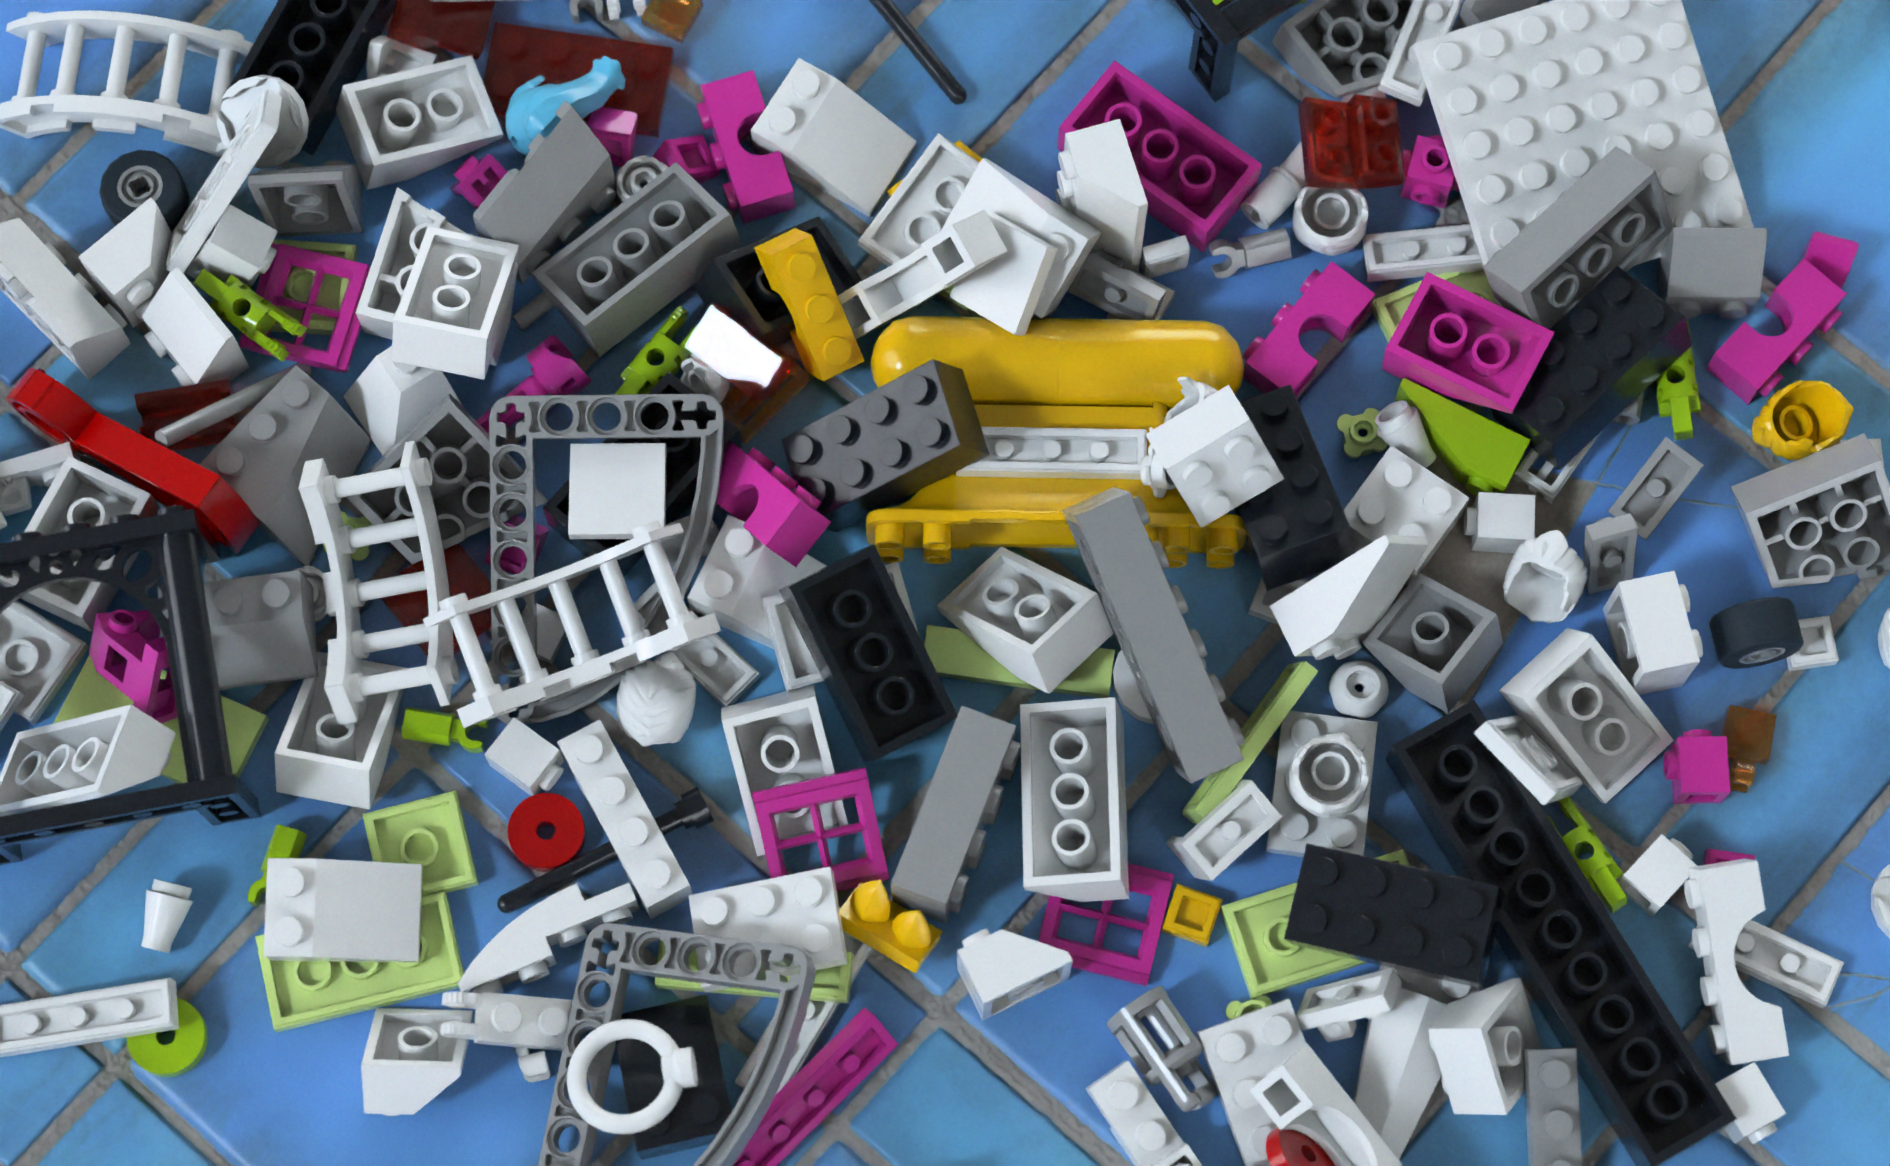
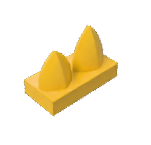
M881 880L869 881L864 884L860 882L839 909L843 931L915 974L938 944L943 932L928 923L920 910L908 911L891 901Z

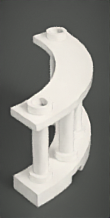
M113 11L30 12L27 14V17L7 23L6 32L27 40L17 95L13 96L11 101L0 104V128L30 139L49 133L71 131L72 123L93 122L92 128L96 131L135 134L136 126L165 131L163 140L186 145L218 157L222 156L227 149L220 138L217 127V114L221 111L222 98L233 81L235 65L244 62L253 46V43L244 40L243 34L233 30L217 31L168 18ZM84 39H115L106 91L102 92L100 96L77 95L74 93ZM134 40L168 45L159 99H155L153 103L128 99L124 95ZM64 42L56 89L51 90L50 95L36 96L44 49ZM186 50L217 59L209 113L205 115L181 109V105L177 102Z
M415 441L405 442L401 464L397 468L338 479L336 475H329L324 458L305 461L298 489L307 511L315 544L325 543L330 572L322 573L327 614L330 617L336 616L337 638L328 640L324 689L339 725L358 721L360 702L366 701L368 695L432 684L440 707L450 705L452 685L459 682L458 666L454 658L453 628L450 621L428 628L422 623L368 634L361 630L359 607L364 606L365 601L427 590L430 616L441 611L438 602L450 597L444 550L429 488L433 481L432 470L426 457L420 458ZM406 486L414 518L352 529L350 525L344 526L338 504L341 502L342 497ZM419 536L425 571L361 582L358 578L355 579L351 553H355L356 548ZM429 642L427 665L363 677L362 659L368 658L370 652Z
M658 520L631 530L634 536L633 539L568 566L468 600L466 593H461L438 602L441 611L424 618L425 627L428 628L450 621L476 692L472 693L475 702L457 710L463 728L517 710V707L538 700L544 701L645 663L648 661L647 659L666 651H675L720 632L721 629L715 613L695 618L693 611H687L662 545V541L684 532L681 523L661 528ZM643 549L670 618L666 620L668 629L653 636L650 635L648 629L643 630L617 561ZM597 568H600L625 634V638L621 639L623 648L600 656L598 649L593 650L566 581ZM549 587L575 656L571 658L573 667L551 675L548 674L546 668L541 669L515 601L517 598ZM497 606L523 674V676L519 677L520 686L502 691L500 683L494 684L469 618L470 614Z

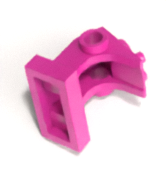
M119 609L109 613H96L89 649L96 671L133 700L134 707L161 724L178 718L166 642L164 637L159 638L160 628L148 610L128 611ZM168 668L166 680L160 679L162 669Z

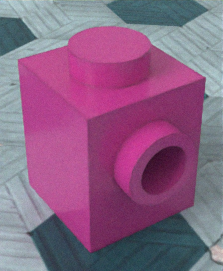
M1705 729L1689 730L1683 732V736H1678L1670 747V751H1665L1663 771L1665 780H1672L1673 804L1722 803L1729 795L1730 778L1727 736H1712V731Z

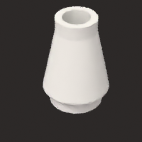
M1401 400L1386 406L1378 413L1375 418V423L1378 426L1377 435L1389 446L1392 445L1425 468L1435 461L1436 454L1430 446L1416 407L1409 406L1406 401Z
M154 879L151 890L146 889L142 947L170 953L172 943L194 902L189 900L192 888Z

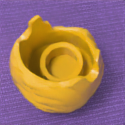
M1799 380L1778 390L1767 400V405H1764L1759 412L1760 415L1753 418L1752 439L1758 445L1771 449V452L1777 457H1784L1787 460H1799L1839 444L1847 432L1854 408L1841 392L1832 387L1831 384L1823 381Z

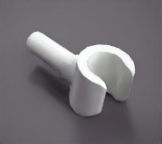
M515 1047L519 1067L526 1081L534 1083L551 1077L545 1051L530 1054L529 1048Z

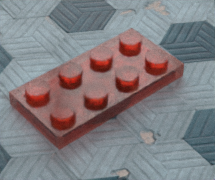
M495 22L483 84L495 114L506 115L511 96L517 88L538 76H543L545 80L536 87L548 83L561 84L570 82L588 74L592 70L594 59H601L603 56H607L620 62L621 70L625 77V88L623 90L617 88L603 107L637 113L636 134L659 137L674 59L673 47ZM591 113L582 118L586 124H588Z

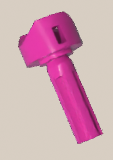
M554 334L546 338L526 355L527 360L533 366L530 370L534 375L528 376L505 397L548 395L549 393L551 395H577L590 384L591 379L573 360V354ZM514 404L508 405V412L500 414L499 421L507 424L508 428H510L525 414L517 412ZM491 409L477 420L488 433Z

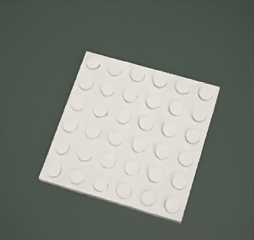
M1553 0L1422 40L1413 45L1483 265L1489 262L1497 251L1502 250L1524 230L1530 221L1542 214L1557 200L1562 192L1574 185L1590 170L1595 162L1601 160L1615 146L1656 170L1673 228L1754 227L1681 0ZM1670 233L1635 265L1660 258L1661 251ZM1494 297L1496 305L1503 307L1499 303V301Z

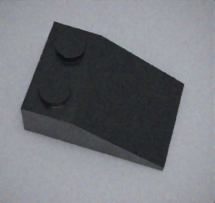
M819 216L714 258L694 286V289L743 362L792 339L789 331L795 329V324L787 305L781 296L773 291L769 285L755 252V247L796 228L813 236L837 296L863 281Z
M707 995L623 1013L621 1019L643 1020L658 1026L670 1035L679 1048L693 1047L698 1072V1086L683 1088L677 1104L661 1122L647 1130L633 1133L637 1153L641 1160L711 1144L732 1113ZM636 1039L617 1040L616 1046L628 1111L631 1114L649 1106L661 1092L664 1085L661 1056L651 1045L644 1041Z

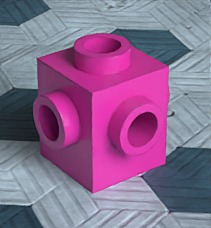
M1417 135L1413 151L1404 149L1397 176L1405 178L1400 197L1424 205L1445 208L1450 191L1459 192V187L1443 138L1438 135L1427 137Z

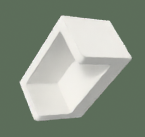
M1241 779L1233 792L1184 837L1172 836L1166 844L1194 878L1213 881L1282 816L1252 780Z

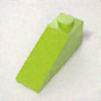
M1403 378L1394 401L1404 400L1409 406L1417 408L1431 448L1457 481L1465 484L1467 491L1476 497L1478 492L1504 493L1529 445L1530 439Z

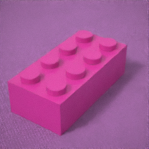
M1114 60L1059 126L1057 149L1061 152L1064 151L1065 133L1120 119L1148 202L1147 213L1177 235H1186L1187 241L1204 253L1208 248V244L1218 236L1241 207V203L1258 186L1262 164Z

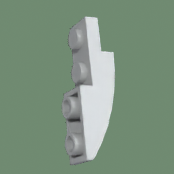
M576 883L529 908L500 931L472 961L458 982L460 991L478 994L481 992L503 993V986L520 979L522 984H528L549 974L548 968L557 964L551 946L559 943L561 948L569 947L585 940L588 937L586 932L600 924L614 923L623 925L633 919L631 913L640 910L630 883L585 901Z
M1123 1061L1085 1088L1111 1126L1109 1129L1135 1166H1202L1189 1145L1184 1143L1129 1061Z

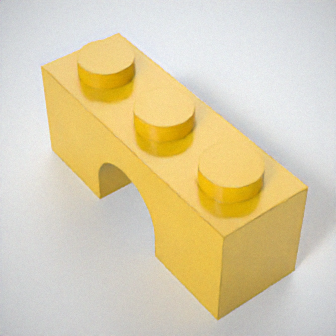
M794 228L755 247V252L771 289L781 296L791 313L795 329L789 332L806 372L822 381H826L864 362L862 353L813 236Z

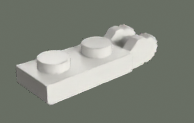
M457 991L446 992L442 994V1005L454 1009H475V1023H464L462 1021L444 1022L441 1024L440 1035L450 1038L474 1040V1044L562 1051L573 1000L481 992L479 994Z

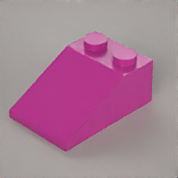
M1427 272L1385 348L1382 370L1402 380L1406 378L1434 393L1512 414L1555 332Z

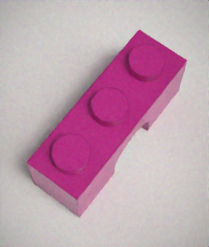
M747 71L701 85L703 102L697 103L696 108L703 130L712 128L716 142L709 144L716 170L725 168L729 183L722 184L729 210L738 209L742 223L745 224L795 209L794 191L781 152L776 151L766 155H754L741 147L743 140L751 134V129L766 108L754 71Z
M1803 258L1774 289L1765 304V307L1781 321L1783 334L1765 336L1755 331L1746 322H1743L1714 353L1706 370L1747 405L1759 393L1767 398L1784 378L1779 371L1789 361L1796 366L1814 346L1809 339L1818 329L1826 334L1841 318L1843 312L1838 307L1847 293Z
M1333 261L1329 263L1322 273L1315 269L1300 287L1299 291L1303 295L1294 306L1287 302L1275 315L1271 322V325L1275 328L1265 340L1260 336L1256 337L1244 352L1242 358L1246 362L1243 379L1263 394L1291 385L1297 397L1314 377L1318 361L1302 348L1299 337L1308 331L1321 330L1343 343L1371 310L1376 294Z
M732 442L723 454L717 504L737 519L744 521L743 527L766 547L794 567H797L831 523V521L816 510L822 502L800 485L794 491L793 489L797 486L798 482L779 467H774L775 463L755 447L749 453H746Z

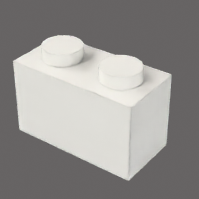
M229 204L184 273L196 279L201 271L205 269L224 283L230 275H234L251 288L259 273L265 274L276 255L277 250L272 248L271 245L278 231Z

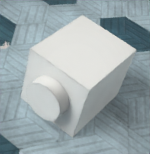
M1478 492L1473 506L1466 507L1464 514V535L1472 536L1471 551L1515 553L1522 542L1535 537V495Z
M515 717L512 718L484 754L490 767L530 796L539 794L542 789L546 792L549 791L557 783L564 770L561 767L564 760L560 750Z
M1661 834L1622 876L1618 884L1631 900L1650 917H1653L1681 887L1685 880L1690 877L1688 868L1697 865L1692 861L1693 855L1684 844L1674 838L1668 840Z
M1755 1062L1715 1084L1737 1118L1725 1127L1734 1144L1748 1137L1752 1145L1778 1131L1774 1122L1785 1115L1786 1112Z

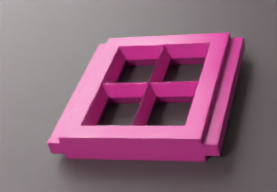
M272 243L271 247L277 250L276 255L265 274H261L255 293L272 302L277 307L281 305L302 310L300 323L307 328L312 313L335 318L336 322L327 351L302 345L306 331L301 338L295 335L293 343L269 337L271 329L265 336L275 339L285 346L286 351L289 352L285 360L330 371L347 373L361 330L356 310L371 267L368 264L279 243L278 245ZM292 265L316 271L306 302L282 297ZM325 273L349 279L340 310L315 305ZM242 332L239 341L241 348L273 356Z
M865 767L752 792L771 878L787 875L782 853L783 849L817 842L823 866L821 868L831 867L834 872L837 892L855 888L860 882L864 884L874 880H890ZM854 797L860 822L824 830L819 805ZM810 807L815 833L780 840L774 815ZM862 832L867 857L832 865L827 839Z
M1128 863L1129 891L1152 896L1145 922L1110 913L1113 900L1103 901L1100 911L1068 903L1064 898L1049 895L1038 942L1068 951L1073 960L1071 967L1073 969L1147 987L1174 874ZM1063 911L1098 920L1092 945L1057 937ZM1108 922L1143 931L1137 956L1102 948Z

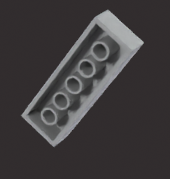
M1112 487L1063 509V515L1173 770L1189 783H1193L1244 760L1239 746L1245 744L1244 737L1236 720L1233 717L1228 719L1226 713L1223 712L1220 702L1226 700L1224 690L1217 676L1214 673L1210 675L1202 663L1201 658L1207 656L1206 648L1197 630L1191 631L1184 621L1182 614L1188 612L1186 601L1177 585L1171 586L1166 579L1163 570L1169 567V563L1158 541L1152 542L1151 538L1148 537L1144 525L1150 523V518L1139 496L1133 497L1130 492Z

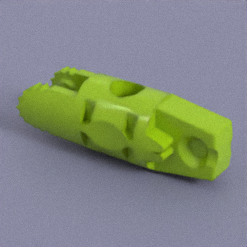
M203 269L193 282L194 285L214 298L209 306L217 316L237 327L249 339L282 362L289 355V352L286 351L285 346L265 336L276 320L282 324V328L292 335H298L300 338L307 330V327L272 302L256 294L248 285L234 275H230L224 283ZM251 307L249 312L246 315H244L247 308Z
M679 305L622 372L620 378L624 380V383L614 395L648 394L668 371L673 375L681 368V363L689 359L712 329L701 322L690 331L678 346L671 339L684 325L689 315V312ZM657 360H663V363L660 365H652Z
M1686 321L1691 339L1689 321ZM1691 346L1655 380L1660 418L1671 416L1675 441L1693 438L1691 413L1701 412L1700 395L1695 377V361ZM1672 379H1681V380H1682V381L1679 382V383H1672V382H1670V380H1672Z
M1569 796L1558 801L1561 806L1560 809L1575 829L1563 837L1558 831L1557 833L1594 892L1598 894L1609 911L1614 913L1628 903L1626 894L1616 881L1624 874ZM1547 815V817H1548L1549 820L1551 821L1552 825H1553L1554 828L1556 829V826H1555L1554 822H1553L1552 819ZM1583 853H1590L1593 855L1587 860H1581L1578 858Z

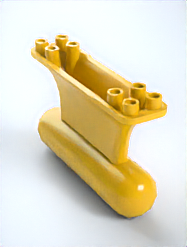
M910 316L893 321L880 334L874 344L870 361L873 380L878 388L932 359L962 369L981 427L1146 429L1147 433L1150 432V427L1155 429L1164 424L1166 413L1184 399V395L1181 392L1183 387L1177 381L1178 377L1185 376L1196 382L1206 383L1217 391L1229 385L1233 393L1236 394L1242 384L1244 373L1240 347L1230 333L1221 325L1197 320L1031 318L1026 334L1022 336L1010 333L985 317ZM1147 439V455H1149V454H1148V448H1149V446H1150V442H1149L1148 439ZM956 472L924 487L910 500L899 506L870 511L866 516L867 542L870 545L874 544L883 563L889 564L903 562L904 549H923V561L929 564L951 562V549L969 550L970 547L1078 549L1062 510L1112 487L1130 492L1133 497L1139 496L1150 518V523L1144 525L1145 530L1152 542L1158 541L1162 546L1169 563L1168 568L1186 566L1187 553H1206V566L1210 568L1226 569L1233 567L1234 554L1244 547L1246 530L1241 516L1228 513L1201 528L1177 488L1166 490L1163 498H1155L1151 487L1143 485L1142 480L958 477Z

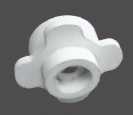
M1150 444L1148 448L1149 455H1146L1141 461L1140 476L1143 485L1151 487L1155 498H1163L1166 490H1173L1176 486Z

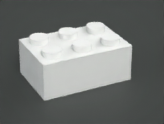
M67 456L24 532H41L42 536L61 533L63 526L73 523H89L91 527L110 524V518L123 514H136L139 518L156 516L160 507L150 493L71 456ZM139 552L134 553L127 560L123 570L124 578ZM115 555L107 561H102L98 558L95 562L96 569H110L113 566ZM63 565L51 567V573L54 575L60 574L63 570ZM13 573V578L0 576L1 583L6 588L15 586L19 581L18 573ZM67 580L34 589L20 597V599L93 633L96 613H105L118 588L96 581Z

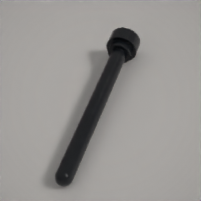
M869 0L950 101L956 105L963 104L967 99L966 90L892 0Z
M698 787L681 794L682 800L674 803L675 809L654 819L663 836L682 826L688 829L695 825L699 829L714 821ZM609 841L503 894L497 901V907L503 913L513 912L618 859V856Z

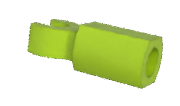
M407 707L402 724V739L451 746L452 742L460 743L463 749L470 753L484 752L483 742L470 740L468 732L474 727L488 728L489 722L486 720L463 728L461 720L456 719V714Z
M280 824L275 826L260 872L263 873L262 879L256 881L248 892V902L252 906L257 907L261 895L266 892L267 858H299L307 838L305 833Z

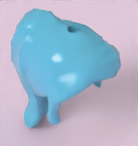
M603 56L601 59H594L592 70L588 74L573 81L561 84L548 83L536 87L545 80L543 76H538L517 88L510 98L506 111L505 127L508 138L517 151L527 156L530 151L528 146L538 133L543 137H548L561 121V118L555 113L564 101H567L581 118L603 107L617 88L621 90L625 88V77L622 73L620 62Z

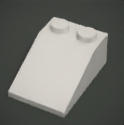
M472 55L343 85L336 108V113L366 190L412 179L503 137L502 129Z
M798 58L751 129L754 153L766 155L780 151L788 172L869 217L917 145V141L841 81Z
M982 158L942 230L985 209V211L997 214L1058 248L1034 310L1035 315L1044 318L1056 310L1102 232L987 158Z
M427 227L393 319L392 361L484 380L495 350L518 257L519 245Z
M728 515L687 597L690 610L699 617L715 613L719 626L774 649L761 599L781 594L779 589L827 565L806 554L798 566L794 567L743 527L744 521Z
M1384 535L1270 605L1294 656H1314L1315 660L1335 656L1336 660H1340L1362 648L1360 641L1368 637L1387 613L1429 546L1424 536Z
M1000 547L937 605L939 612L1014 676L1048 694L1114 634L1098 593L1004 547Z
M1566 628L1499 690L1515 712L1583 780L1582 783L1604 804L1612 799L1674 741L1590 633Z
M317 651L319 677L303 680L274 753L276 792L370 810L383 776L404 689L368 695L366 701L360 702L358 721L339 725L324 689L328 653ZM362 660L363 677L407 669Z
M814 684L721 708V720L757 856L765 855L752 792L836 773ZM843 800L819 805L824 830L849 825ZM810 807L774 815L780 840L815 833Z
M267 858L263 957L273 961L420 962L423 865L312 858Z

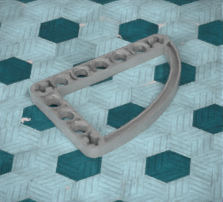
M706 394L507 396L495 402L489 416L491 593L536 577L535 440L701 438L698 478L692 511L682 547L673 568V574L684 600L698 570L710 534L718 498L724 444V412L720 403L712 396ZM684 402L681 409L682 412H695L698 410V403L704 402L709 411L716 412V418L707 422V429H699L698 423L694 420H681L684 430L674 431L677 414L673 403ZM606 403L617 406L621 414L618 426L608 431L599 429L594 422L596 409ZM651 403H660L668 410V422L658 430H650L642 423V411ZM514 404L517 412L525 414L524 422L516 424V438L526 437V446L506 444L499 447V437L509 439L508 425L499 421L500 414L507 413L508 405ZM556 404L569 406L573 413L572 424L563 431H555L547 424V412ZM509 452L520 453L526 462L524 473L516 479H507L500 472V460ZM511 499L521 501L527 512L523 523L515 527L505 525L499 514L503 503ZM509 547H518L526 554V567L519 574H508L501 567V555ZM536 592L522 596L527 603V613L523 618V622L537 656ZM661 596L642 626L643 630H649L651 636L668 629L666 620L670 618ZM497 606L491 607L492 679L494 684L500 683L502 691L511 689V683L501 685V674L508 677L523 676L521 669H509L502 662V650L505 645L510 643L499 610ZM626 670L547 700L529 703L527 708L519 710L518 717L515 718L523 724L545 722L571 714L597 701L619 685L621 677L625 674ZM510 712L497 718L508 724L513 717H511Z
M603 923L594 927L588 934L585 942L538 1166H590L598 1129L587 1123L578 1114L570 1100L567 1088L568 1067L571 1057L585 1032L595 1030L606 1023L621 1019L630 974L780 993L766 1042L743 1093L713 1142L693 1165L732 1166L760 1125L778 1091L793 1056L806 1017L815 979L813 960L800 949L787 945L614 923ZM613 939L619 943L617 951L612 950L607 955L601 951L603 943H611ZM653 941H663L666 947L664 958L656 965H647L644 960L646 947ZM699 946L708 947L711 953L709 964L700 971H692L689 967L691 952ZM744 952L754 953L756 958L754 971L746 977H737L734 972L736 958ZM793 960L800 967L799 974H791L789 982L788 978L776 971H769L770 962L775 966L790 967ZM599 966L606 969V966L614 970V975L611 976L606 972L596 971V967ZM600 982H607L611 988L609 1000L601 1007H593L589 1000L591 989ZM616 1041L606 1045L595 1055L587 1072V1079L591 1085L590 1095L601 1108L603 1106ZM576 1126L580 1132V1142L573 1151L564 1153L559 1146V1137L566 1128Z

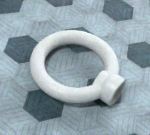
M637 1019L612 1021L589 1033L575 1049L567 1073L569 1097L578 1114L593 1127L613 1134H633L655 1126L673 1110L683 1088L698 1086L697 1064L693 1047L679 1048L664 1030L652 1023ZM622 1039L641 1040L651 1045L661 1056L664 1085L657 1098L646 1108L631 1114H615L602 1109L592 1099L587 1087V1072L592 1059L603 1047Z

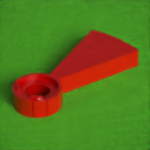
M29 368L6 397V401L16 412L59 444L70 442L78 454L86 453L135 487L150 493L156 501L165 507L183 505L187 507V510L194 509L215 539L234 553L238 554L260 525L248 505L220 475L102 415L69 388L45 374L46 372L43 369Z

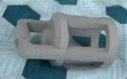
M1162 985L1149 990L1129 1003L1106 1023L1111 1033L1117 1037L1144 1076L1143 1079L1147 1085L1163 1083L1183 1111L1198 1110L1209 1105L1213 1098L1217 1096L1218 1092L1214 1083L1197 1060L1203 1050V1045L1171 1002L1168 993ZM1147 1017L1169 1050L1163 1054L1141 1022L1143 1018ZM1186 1076L1190 1078L1196 1089L1190 1092L1182 1082V1079Z

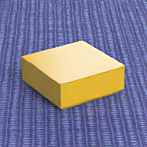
M1177 883L1161 932L1207 947L1223 899Z

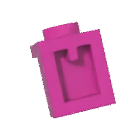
M491 154L480 157L478 160L472 155L455 170L453 175L458 180L449 189L455 195L462 194L477 210L508 171Z

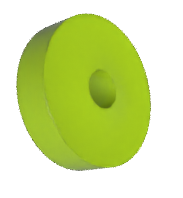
M177 998L179 1029L174 1030L175 1039L172 1043L168 1045L160 1043L162 1032L126 1037L128 1050L134 1061L144 1070L156 1076L175 1077L188 1072L202 1059L208 1045V1028L203 1016L190 1003L180 998Z

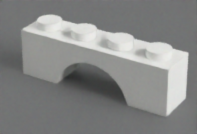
M985 209L948 226L921 243L922 247L838 295L856 340L886 326L1007 252Z
M599 719L557 741L563 758L603 827L650 919L689 899L688 895L693 894L690 884L601 720Z
M1744 858L1689 867L1690 880H1685L1684 891L1688 907L1695 909L1698 928L1692 930V941L1697 957H1703L1706 976L1700 978V990L1704 1004L1711 1006L1714 1025L1708 1026V1039L1713 1054H1718L1720 1061L1730 1065L1789 1056L1782 1007L1761 1001L1753 996L1742 984L1735 967V946L1742 929L1753 917L1765 910L1758 861Z
M1308 1044L1249 1089L1280 1130H1295L1310 1137L1328 1154L1335 1166H1403Z

